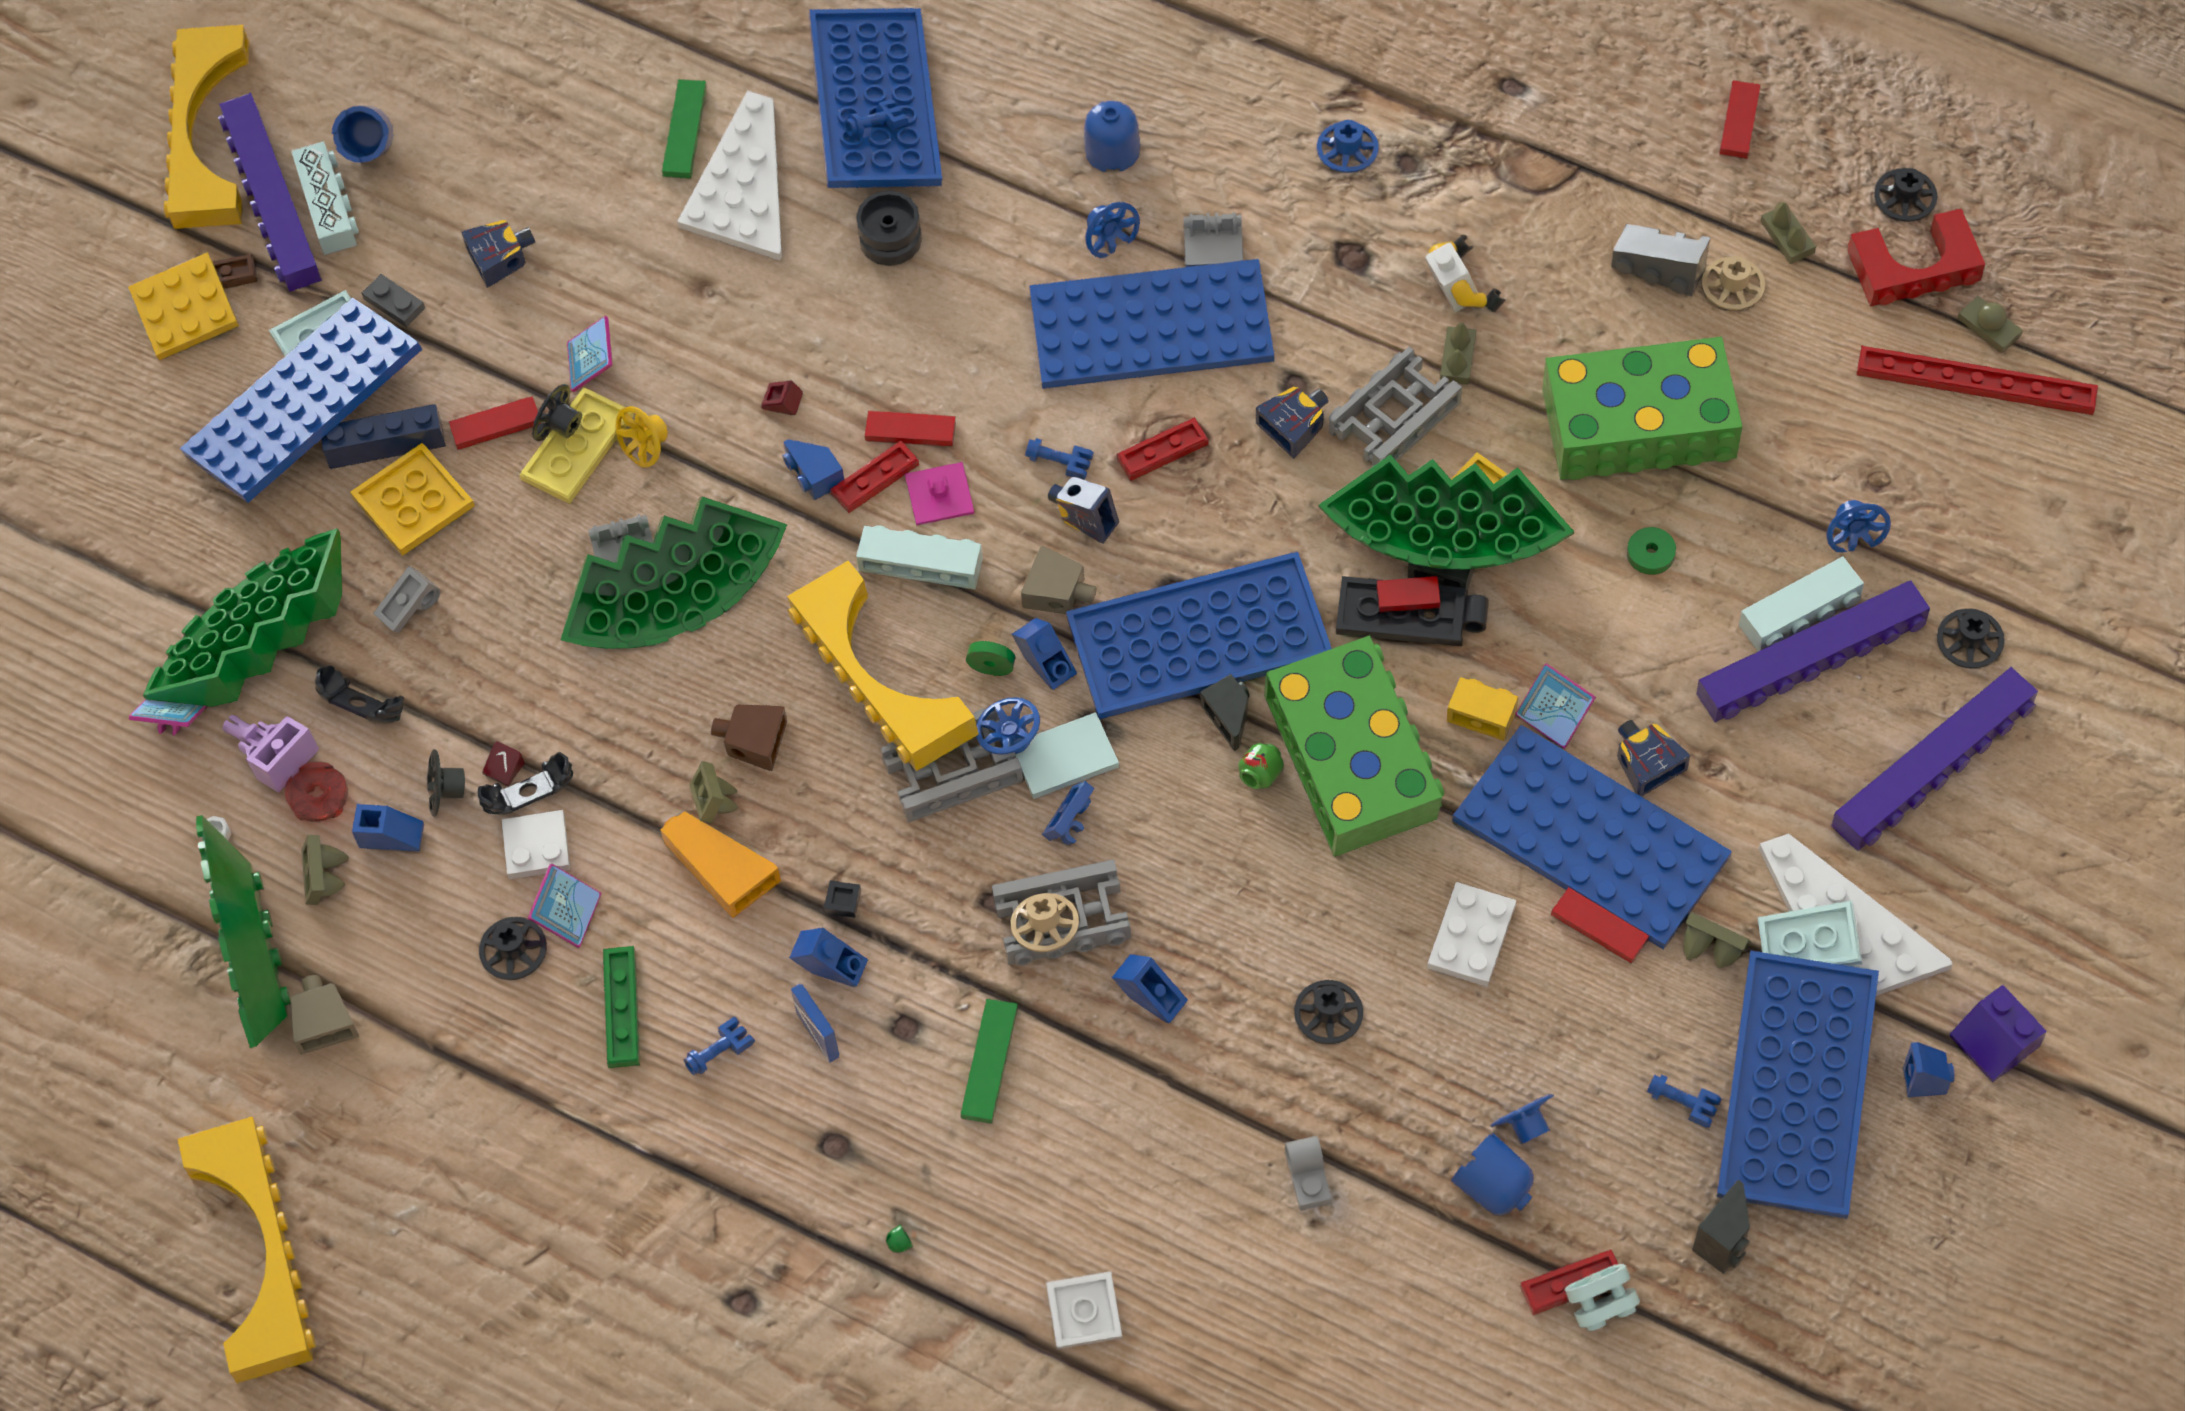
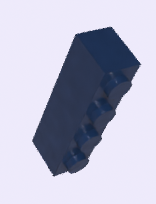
M436 404L340 422L321 439L323 452L330 469L405 455L421 443L428 450L446 447L442 420Z

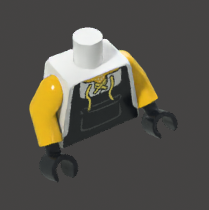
M1461 235L1454 242L1437 243L1431 246L1428 254L1425 256L1427 264L1455 313L1465 307L1483 308L1484 306L1495 312L1506 301L1504 298L1499 297L1501 292L1495 288L1487 296L1484 293H1478L1468 270L1460 259L1473 249V246H1468L1464 242L1468 239L1466 235Z

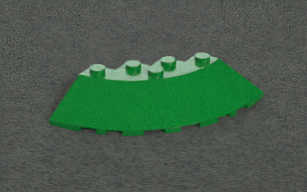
M1390 454L1318 505L1334 524L1369 548L1401 561L1439 569L1463 570L1509 564L1554 547L1574 534V530L1518 467L1495 484L1492 483L1476 463L1451 480L1434 459H1431L1408 475Z
M701 496L698 499L691 524L664 515L660 519L653 543L625 535L623 536L615 562L587 554L575 587L560 641L603 649H631L663 643L683 632H693L706 625V622L718 618L735 605L757 582L776 553L787 524Z
M336 528L307 538L304 541L305 545L293 551L289 547L279 552L280 555L271 563L266 564L265 561H262L244 573L247 578L233 589H223L213 598L214 605L201 617L195 615L181 631L184 637L175 645L169 646L165 652L168 656L162 667L155 668L143 693V697L146 700L210 707L238 701L245 678L271 672L277 651L303 644L310 622L336 616L342 597L341 532L339 529Z
M201 815L196 817V832L198 838L202 837L203 842L198 843V848L202 859L201 866L205 883L210 882L211 890H209L211 898L209 899L210 909L214 922L220 925L218 941L224 962L229 963V968H227L232 991L239 994L237 997L239 1016L249 1047L253 1048L261 1043L287 1017V1005L291 1004V997L287 986L281 987L278 978V967L282 966V959L278 948L272 949L269 938L273 937V922L269 910H263L260 903V890L264 889L261 874L259 871L254 873L251 863Z

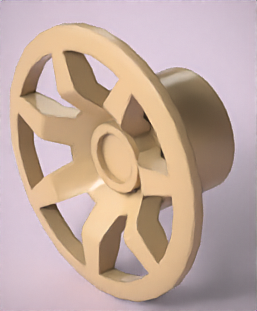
M1739 256L1724 257L1715 260L1705 269L1702 276V289L1706 297L1718 307L1728 310H1743L1752 307L1762 298L1765 290V279L1760 269L1745 258ZM1711 271L1717 277H1720L1716 281L1707 283V277ZM1755 275L1759 280L1760 288L1749 282ZM1724 288L1719 300L1711 294L1709 289ZM1745 289L1747 292L1757 295L1752 300L1746 302L1743 290ZM1731 293H1735L1739 304H1728L1725 301Z
M1040 893L1026 898L1015 908L1010 921L1012 935L1026 949L1036 952L1057 950L1069 943L1078 930L1079 916L1077 909L1068 899L1057 894ZM1066 907L1072 913L1073 920L1060 917V914ZM1021 915L1028 922L1017 929V919ZM1057 926L1062 928L1072 927L1069 934L1061 939L1056 929ZM1034 929L1035 937L1033 944L1025 941L1020 936L1029 934ZM1044 933H1049L1056 942L1048 946H1040Z

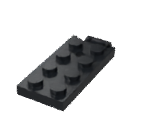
M1342 576L1336 635L1357 637L1370 635L1371 638L1462 646V630L1472 633H1480L1486 630L1488 598L1477 594L1468 595V590L1464 587L1438 585L1440 608L1379 612L1376 586L1379 579ZM1430 611L1435 614V617L1428 619L1424 617V614Z

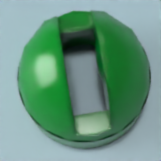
M901 1224L887 1233L886 1244L892 1252L902 1253L913 1247L908 1234Z

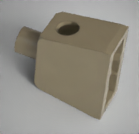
M1041 546L1021 591L1022 607L1066 614V611L1073 609L1076 600L1092 604L1096 596L1097 587L1084 583V567L1080 563Z
M309 975L303 978L304 992L291 997L293 1039L300 1054H306L359 1037L335 985L328 984L323 986L319 975Z

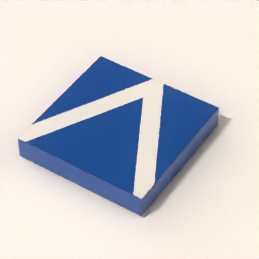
M798 984L791 988L797 1016L829 1063L839 1058L840 1055L833 1028L803 984Z

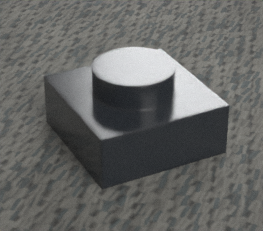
M830 880L824 904L825 914L855 918L861 894V885Z

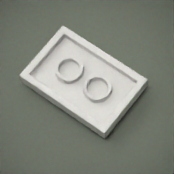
M1456 882L1428 960L1427 969L1488 987L1516 906V900Z

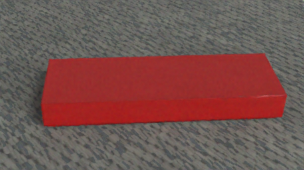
M1732 80L1720 155L1748 159L1761 84Z
M533 396L448 422L457 450L532 428L538 410Z
M868 411L864 435L865 441L898 443L901 440L904 444L953 447L956 417Z
M1194 417L1116 455L1119 464L1129 480L1132 481L1209 445V439Z
M900 440L830 489L831 495L848 513H851L899 480L906 473L919 466V460Z
M1569 887L1551 912V916L1631 964L1649 939V935Z
M1612 1249L1520 1282V1288L1532 1315H1536L1569 1303L1565 1292L1567 1286L1603 1269L1618 1265Z

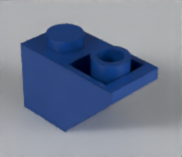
M790 439L783 442L785 454L782 457L787 468L790 471L795 470L798 475L796 478L802 491H809L814 500L831 492L830 489L844 480L843 469L829 447Z
M1035 618L1011 634L1025 660L1050 689L1054 690L1077 674L1049 622Z
M357 804L352 834L359 848L420 852L424 822L389 806Z
M824 928L800 931L789 957L811 974L851 987H857L868 961L866 957Z

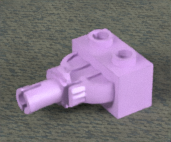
M231 715L228 718L234 724L228 720L223 724L224 732L240 740L238 744L239 750L246 754V760L257 780L278 793L319 750L310 730L288 716L280 724L267 725L259 721L257 726L254 723L250 725L236 715Z

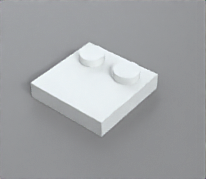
M563 810L502 819L506 868L509 880L546 874L551 863L564 871L571 870Z
M1111 1272L1046 1282L1057 1349L1122 1338Z

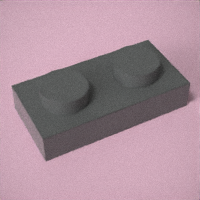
M382 274L362 292L365 301L406 328L425 309L423 301Z

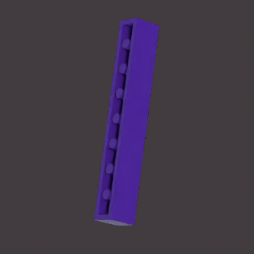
M252 93L220 103L223 115L218 116L223 132L229 131L231 136L226 137L231 153H238L239 157L234 158V162L239 175L245 173L247 177L242 180L247 196H254L255 200L250 201L255 218L261 216L263 222L258 223L263 239H270L271 243L267 244L266 247L271 261L278 260L279 265L275 266L274 269L279 282H286L288 290L291 292L322 281Z
M1909 580L1699 679L1696 695L1714 722L1724 718L1729 720L1749 706L1757 707L1772 695L1777 693L1779 695L1784 694L1802 681L1810 682L1825 670L1830 668L1832 670L1837 669L1855 656L1863 657L1878 645L1883 643L1888 645L1908 631L1916 632L1926 624L1930 607L1913 582Z
M2010 667L1834 813L1831 827L1857 851L1866 844L1872 846L1881 837L1882 831L1888 826L1893 828L1903 819V813L1909 808H1918L1926 799L1927 793L1932 789L1938 791L1948 781V776L1954 771L1957 773L1961 772L1969 764L1970 758L1974 754L1978 753L1980 755L1991 746L1992 739L1998 734L2000 736L2007 734L2014 726L2016 719L2020 716L2026 718L2036 707L2034 702L2038 690Z

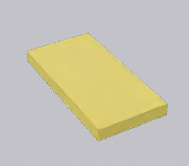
M585 387L582 388L570 405V407L582 413L581 422L575 433L570 438H565L552 430L519 474L522 481L568 504L573 501L617 440L615 431L616 417L619 411L624 408V406ZM627 412L633 418V413ZM622 418L621 428L625 429L627 425L624 423Z

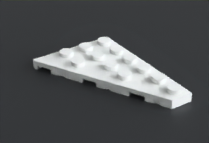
M750 91L746 92L677 223L680 229L780 260L782 250L773 98Z
M1789 833L1760 843L1759 851L1789 912L1847 901L1853 902L1862 964L1853 965L1852 967L1879 971L1876 996L1951 970L1953 964L1950 958Z

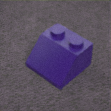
M2002 984L1982 999L1953 1029L1949 1036L1993 1083L2041 1047L2047 1031Z

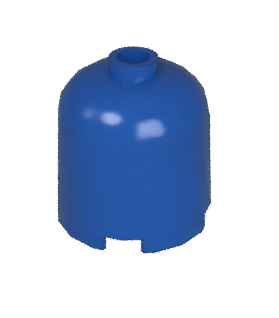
M1112 100L1101 102L1092 107L1086 116L1084 124V149L1088 162L1102 172H1106V169H1119L1121 172L1133 166L1139 158L1141 147L1139 126L1134 111L1128 105Z
M352 106L342 111L335 119L331 130L336 150L345 159L356 163L369 162L384 155L391 147L394 138L393 125L389 117L380 109L372 106Z
M1494 1133L1489 1134L1472 1152L1476 1159H1472L1465 1167L1462 1165L1452 1177L1451 1182L1494 1215H1506L1515 1208L1522 1211L1533 1198L1528 1193L1534 1184L1533 1171Z

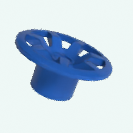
M1343 120L1327 127L1320 134L1317 141V153L1320 160L1330 169L1343 173L1358 172L1367 168L1376 159L1379 149L1375 134L1366 126L1353 120ZM1334 131V138L1326 137L1329 133ZM1363 133H1365L1371 139L1372 142L1362 141ZM1322 143L1331 147L1334 146V148L1324 155ZM1360 149H1373V153L1367 160ZM1341 154L1342 166L1333 164L1329 160ZM1352 155L1361 163L1358 166L1347 167L1349 158Z
M1115 202L1107 206L1102 205L1094 208L1087 218L1088 228L1085 236L1087 249L1092 255L1101 259L1115 252V239L1117 237L1128 242V244L1136 238L1140 226V217L1137 210L1126 202ZM1118 209L1116 214L1112 210ZM1126 209L1130 210L1133 214L1131 218L1122 219L1125 216ZM1134 224L1133 231L1129 237L1122 231V228H1128ZM1092 235H1097L1098 240L1093 246ZM1105 240L1108 244V251L1110 252V254L1098 252L1102 247H1104Z
M1858 500L1847 501L1839 506L1836 516L1828 526L1826 532L1828 544L1836 552H1848L1836 544L1844 542L1849 537L1848 550L1850 552L1855 550L1858 538L1862 537L1870 547H1875L1889 533L1891 527L1890 516L1879 505L1862 503ZM1879 514L1885 519V523L1873 521H1875ZM1835 527L1841 529L1840 534L1833 538ZM1869 530L1875 532L1882 531L1876 540H1873L1868 532Z
M1012 697L999 700L984 710L976 724L979 734L976 738L981 747L990 753L999 755L1014 752L1015 754L1021 753L1027 749L1039 730V712L1034 704L1023 698ZM1015 704L1012 708L1011 716H1007L1001 706ZM1024 705L1028 707L1033 714L1024 715L1020 719V713ZM996 709L1000 719L999 722L985 720ZM1034 721L1031 731L1028 732L1026 725ZM982 727L995 731L990 733L985 739L982 738ZM999 741L1002 748L993 747L990 744Z
M1554 1094L1538 1098L1518 1110L1510 1112L1494 1121L1490 1125L1491 1128L1505 1123L1512 1124L1521 1145L1550 1131L1540 1111V1107L1550 1098L1554 1097Z

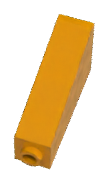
M685 811L679 816L671 817L666 821L663 828L660 829L664 844L732 919L781 882L779 869L774 863Z

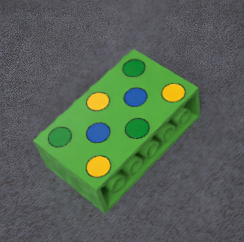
M1722 337L1545 358L1542 392L1560 480H1578L1594 475L1609 476L1613 473L1627 471L1636 473L1652 468L1668 469L1672 466L1685 464L1694 466L1702 462H1726L1737 458L1742 422Z
M1370 635L1266 672L1265 700L1334 857L1437 820L1439 809L1442 807V796H1444L1440 780L1438 778L1434 779L1430 771L1432 763L1426 751L1422 752L1419 747L1420 737L1418 730L1414 724L1410 725L1407 720L1408 710L1402 697L1398 698L1394 691V688H1396L1394 677L1390 670L1385 671L1382 664L1384 661L1382 650L1378 644H1373Z

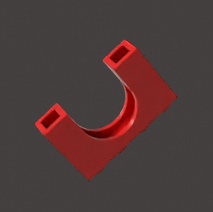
M1962 208L1934 215L1930 232L1941 259L1936 264L1927 268L1914 269L1896 262L1891 257L1879 228L1850 235L1847 251L1870 307L1879 304L1888 305L1896 300L1905 298L1914 299L1922 294L1935 291L1943 292L1952 287L1960 285L1969 286L1981 281L1986 264Z

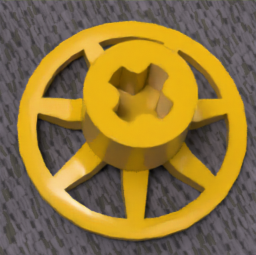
M634 406L624 407L616 417L615 431L623 452L640 467L647 468L653 466L660 456V443L666 441L668 436L667 427L663 419L658 415L648 416L644 411ZM627 412L635 413V419L633 420ZM622 418L624 423L631 427V429L621 428ZM623 437L632 438V442L629 443L627 447L623 441ZM636 448H639V460L631 454ZM647 452L652 455L649 462H647Z

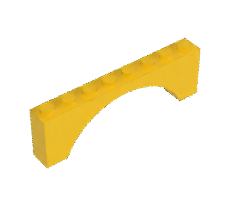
M243 24L177 29L176 41H172L175 63L171 64L174 86H170V99L173 103V108L169 109L168 112L172 131L167 133L168 146L171 148V152L166 155V165L170 172L169 177L165 178V190L168 195V201H164V214L166 218H170L174 229L242 224L243 200L237 184L220 178L201 163L194 153L192 135L197 113L207 95L226 76L248 64L249 39Z
M848 560L788 595L790 609L787 611L795 625H802L803 633L811 645L816 643L819 647L818 652L826 664L831 662L834 666L833 671L842 684L846 682L849 685V692L855 702H862L864 704V710L873 724L875 722L879 723L881 726L880 731L889 744L894 742L897 746V754L903 763L909 762L917 772L977 736L979 733L975 717L959 697L929 699L908 696L882 685L861 667L852 652V634L856 618L869 596L864 579Z
M252 1116L178 1138L183 1167L189 1177L193 1180L215 1184L240 1198L255 1213L264 1236L266 1265L260 1293L251 1312L241 1326L223 1342L231 1376L236 1383H241L313 1361L311 1349L316 1348V1343L311 1328L306 1330L304 1319L309 1318V1313L305 1300H299L297 1290L302 1288V1283L298 1270H292L290 1260L295 1259V1253L291 1241L285 1240L283 1232L288 1230V1223L284 1212H279L277 1202L282 1201L278 1184L272 1183L270 1174L275 1172L271 1155H265L263 1145L268 1144V1138L264 1126L258 1127Z

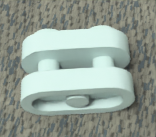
M1625 1264L1608 1267L1565 1288L1569 1302H1580L1582 1308L1574 1313L1579 1327H1587L1588 1331H1593L1605 1326V1320L1616 1315L1618 1318L1625 1317L1636 1311L1635 1306L1640 1303L1636 1290L1634 1288L1624 1289L1623 1283L1630 1279ZM1611 1290V1295L1594 1302V1296Z

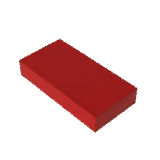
M1437 576L1377 581L1379 612L1440 608Z

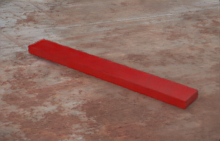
M1862 345L1856 373L1857 376L2088 415L2094 414L2098 385Z

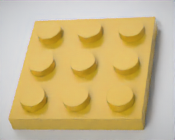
M208 252L128 286L159 361L239 326Z
M423 443L350 491L353 500L402 556L475 507L471 497Z

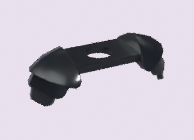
M326 665L317 670L315 689L320 697L329 704L338 706L373 723L388 724L400 720L404 696L389 697L384 702H381L349 688L350 679L343 677L340 670H335L334 666ZM352 700H361L365 702L366 705L359 707L354 706L349 702Z
M557 752L550 757L549 761L542 763L543 772L505 789L499 783H495L492 786L489 784L479 786L478 799L479 804L483 807V811L488 814H510L558 793L564 789L573 777L572 764L569 762L568 757L561 752ZM534 786L537 788L536 792L531 796L523 797L520 795L521 791L526 787Z

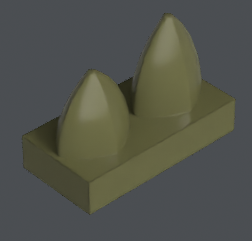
M1780 202L1775 206L1774 210L1761 215L1760 222L1789 264L1815 253V244L1786 203Z
M1460 322L1456 327L1447 326L1440 380L1445 376L1449 379V383L1454 380L1458 384L1469 385L1477 329H1468L1463 322Z
M701 761L690 783V789L700 821L712 823L716 814H726L738 809L737 805L726 797L737 793L738 790L716 775L712 763Z
M307 835L301 849L306 905H318L321 897L333 895L345 886V883L340 878L331 873L323 872V869L338 866L345 862L349 856L335 847L320 844V835Z
M1693 912L1690 913L1686 921L1688 927L1684 936V953L1687 960L1702 954L1709 947L1713 939L1716 938L1714 957L1717 966L1723 968L1734 963L1741 956L1742 952L1746 953L1751 943L1748 938Z

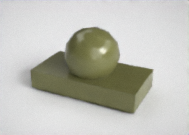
M1979 296L1958 313V320L2001 353L2022 336L2023 330L2007 318L2006 310L2002 305L1987 303Z

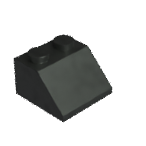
M1739 1179L1698 1226L1692 1251L1723 1274L1730 1266L1735 1269L1746 1256L1744 1250L1750 1243L1747 1239L1750 1223L1744 1183Z

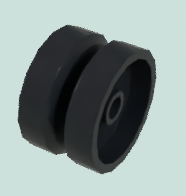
M888 190L877 192L862 202L857 211L856 221L861 250L866 257L877 264L887 266L902 264L911 259L920 249L922 242L918 207L914 201L901 192Z

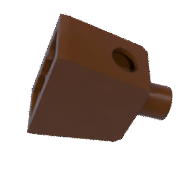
M738 704L734 707L731 720L714 718L711 735L725 738L726 752L730 757L768 771H773L787 724L785 707Z

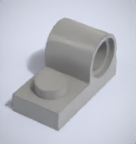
M408 566L373 614L392 631L399 633L417 609L427 610L432 607L439 599L441 591L419 570Z
M1313 1136L1286 1142L1285 1155L1299 1209L1305 1210L1331 1204L1332 1199L1324 1172L1323 1155L1318 1137Z

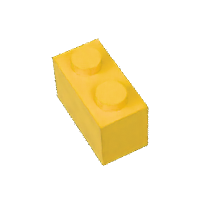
M1460 677L1447 708L1446 722L1505 741L1517 711L1518 696L1513 695L1506 689H1495L1486 686L1476 679Z

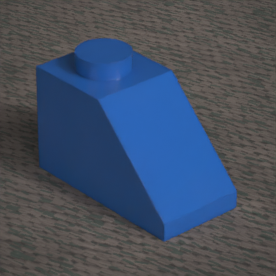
M1130 954L1111 977L1131 1000L1166 1023H1170L1188 1001L1185 995L1151 957Z
M1919 1042L1911 1043L1903 1065L1908 1098L1946 1095L1950 1084L1955 1080L1954 1067L1952 1063L1947 1062L1946 1052Z

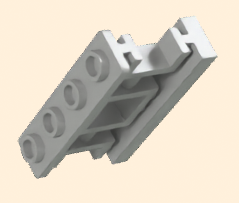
M1408 347L1402 353L1398 352L1395 354L1385 369L1375 372L1364 388L1355 390L1344 406H1339L1333 410L1329 416V433L1332 436L1337 434L1338 439L1341 441L1350 433H1354L1368 445L1364 449V459L1367 462L1371 461L1372 467L1390 454L1398 461L1461 403L1462 386L1454 380L1449 383V379L1445 376L1437 384H1432L1418 373L1422 369L1423 359L1420 356L1415 357L1414 350ZM1403 374L1404 378L1411 383L1406 390L1395 382ZM1420 392H1423L1431 399L1424 407L1423 403L1416 398ZM1391 396L1408 408L1395 422L1378 409ZM1363 410L1364 415L1371 419L1366 426L1355 418ZM1380 428L1391 435L1384 444H1382V439L1375 434Z
M980 709L973 714L976 724L986 709ZM996 709L985 720H993L998 723L1000 719ZM982 727L983 739L995 731ZM894 742L888 743L881 748L882 759L888 774L903 769L910 787L898 791L899 801L908 823L1023 782L1022 767L1018 757L1016 758L1015 752L1001 755L993 754L986 751L981 745L970 749L968 743L965 742L952 751L961 749L968 766L941 776L935 761L916 772L915 769L911 768L909 762L905 764L900 759ZM990 755L994 766L978 771L975 760ZM933 776L936 787L920 792L917 781Z
M1114 859L992 885L993 899L998 918L1011 916L1015 908L1022 901L1040 893L1057 894L1065 897L1071 903L1075 902L1079 916L1078 930L1073 939L1064 947L1054 951H1032L1021 946L1014 936L1003 938L1009 965H1027L1036 959L1045 957L1055 959L1063 956L1064 953L1073 951L1088 952L1097 946L1106 944L1116 946L1131 939V927L1127 912L1111 915L1106 896L1120 892V883ZM1097 888L1100 901L1083 904L1080 892ZM1103 913L1106 925L1088 929L1086 916ZM1021 915L1017 919V929L1028 922ZM1056 927L1061 939L1065 938L1072 928ZM1044 933L1040 946H1048L1056 942L1049 933ZM1025 934L1020 935L1026 941Z

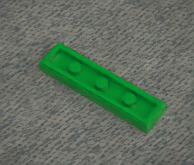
M678 79L662 167L663 177L691 179L707 90L706 81Z
M634 946L603 949L607 1065L608 1068L639 1066L636 950Z
M986 999L960 1113L961 1119L993 1123L1018 1011L1017 1003Z

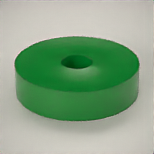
M1646 527L1636 531L1630 537L1627 547V558L1631 566L1637 571L1648 575H1656L1668 570L1674 562L1676 544L1672 536L1666 531L1656 527ZM1647 549H1654L1656 552L1649 553Z
M977 641L970 644L966 655V663L972 669L994 676L1010 674L1013 671L1016 659L1012 650L1004 645L990 641Z

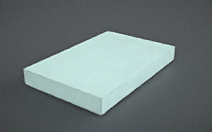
M345 290L270 329V334L283 355H288L301 341L305 340L323 322L327 321L345 303L350 301L351 297Z
M1096 712L1036 734L1027 749L1015 754L1021 764L1023 777L1033 799L1119 768L1118 759Z
M1852 901L1758 917L1763 953L1846 966L1862 964L1855 910Z

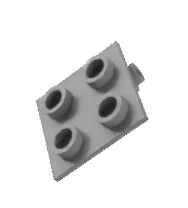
M1233 212V214H1221V216H1218V213H1215V216H1210V213H1207L1206 217L1204 215L1189 214V217H1184L1185 267L1243 261L1241 215H1236V212Z
M638 514L637 517L624 521L621 518L620 522L614 523L613 520L611 524L598 527L593 525L594 528L588 529L594 555L611 562L616 561L623 536L625 535L653 543L646 515L640 516Z

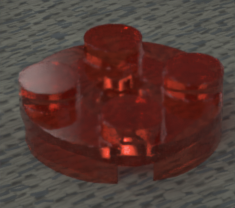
M311 762L300 767V772L295 774L293 778L290 776L285 786V798L290 809L299 820L320 822L341 815L343 806L348 798V785L342 773L334 769L333 765L326 762ZM317 786H320L321 790L324 791L318 797L309 795V792H314Z

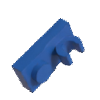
M1086 781L1072 786L1042 835L1049 841L1060 837L1064 844H1074L1076 840L1070 836L1069 829L1072 828L1077 833L1083 831V824L1073 819L1077 813L1082 814L1091 803L1089 797L1095 788Z

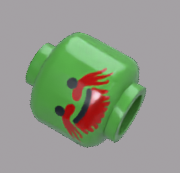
M1257 743L1252 745L1238 763L1240 778L1244 784L1252 789L1269 788L1284 769V761L1279 749L1271 744Z

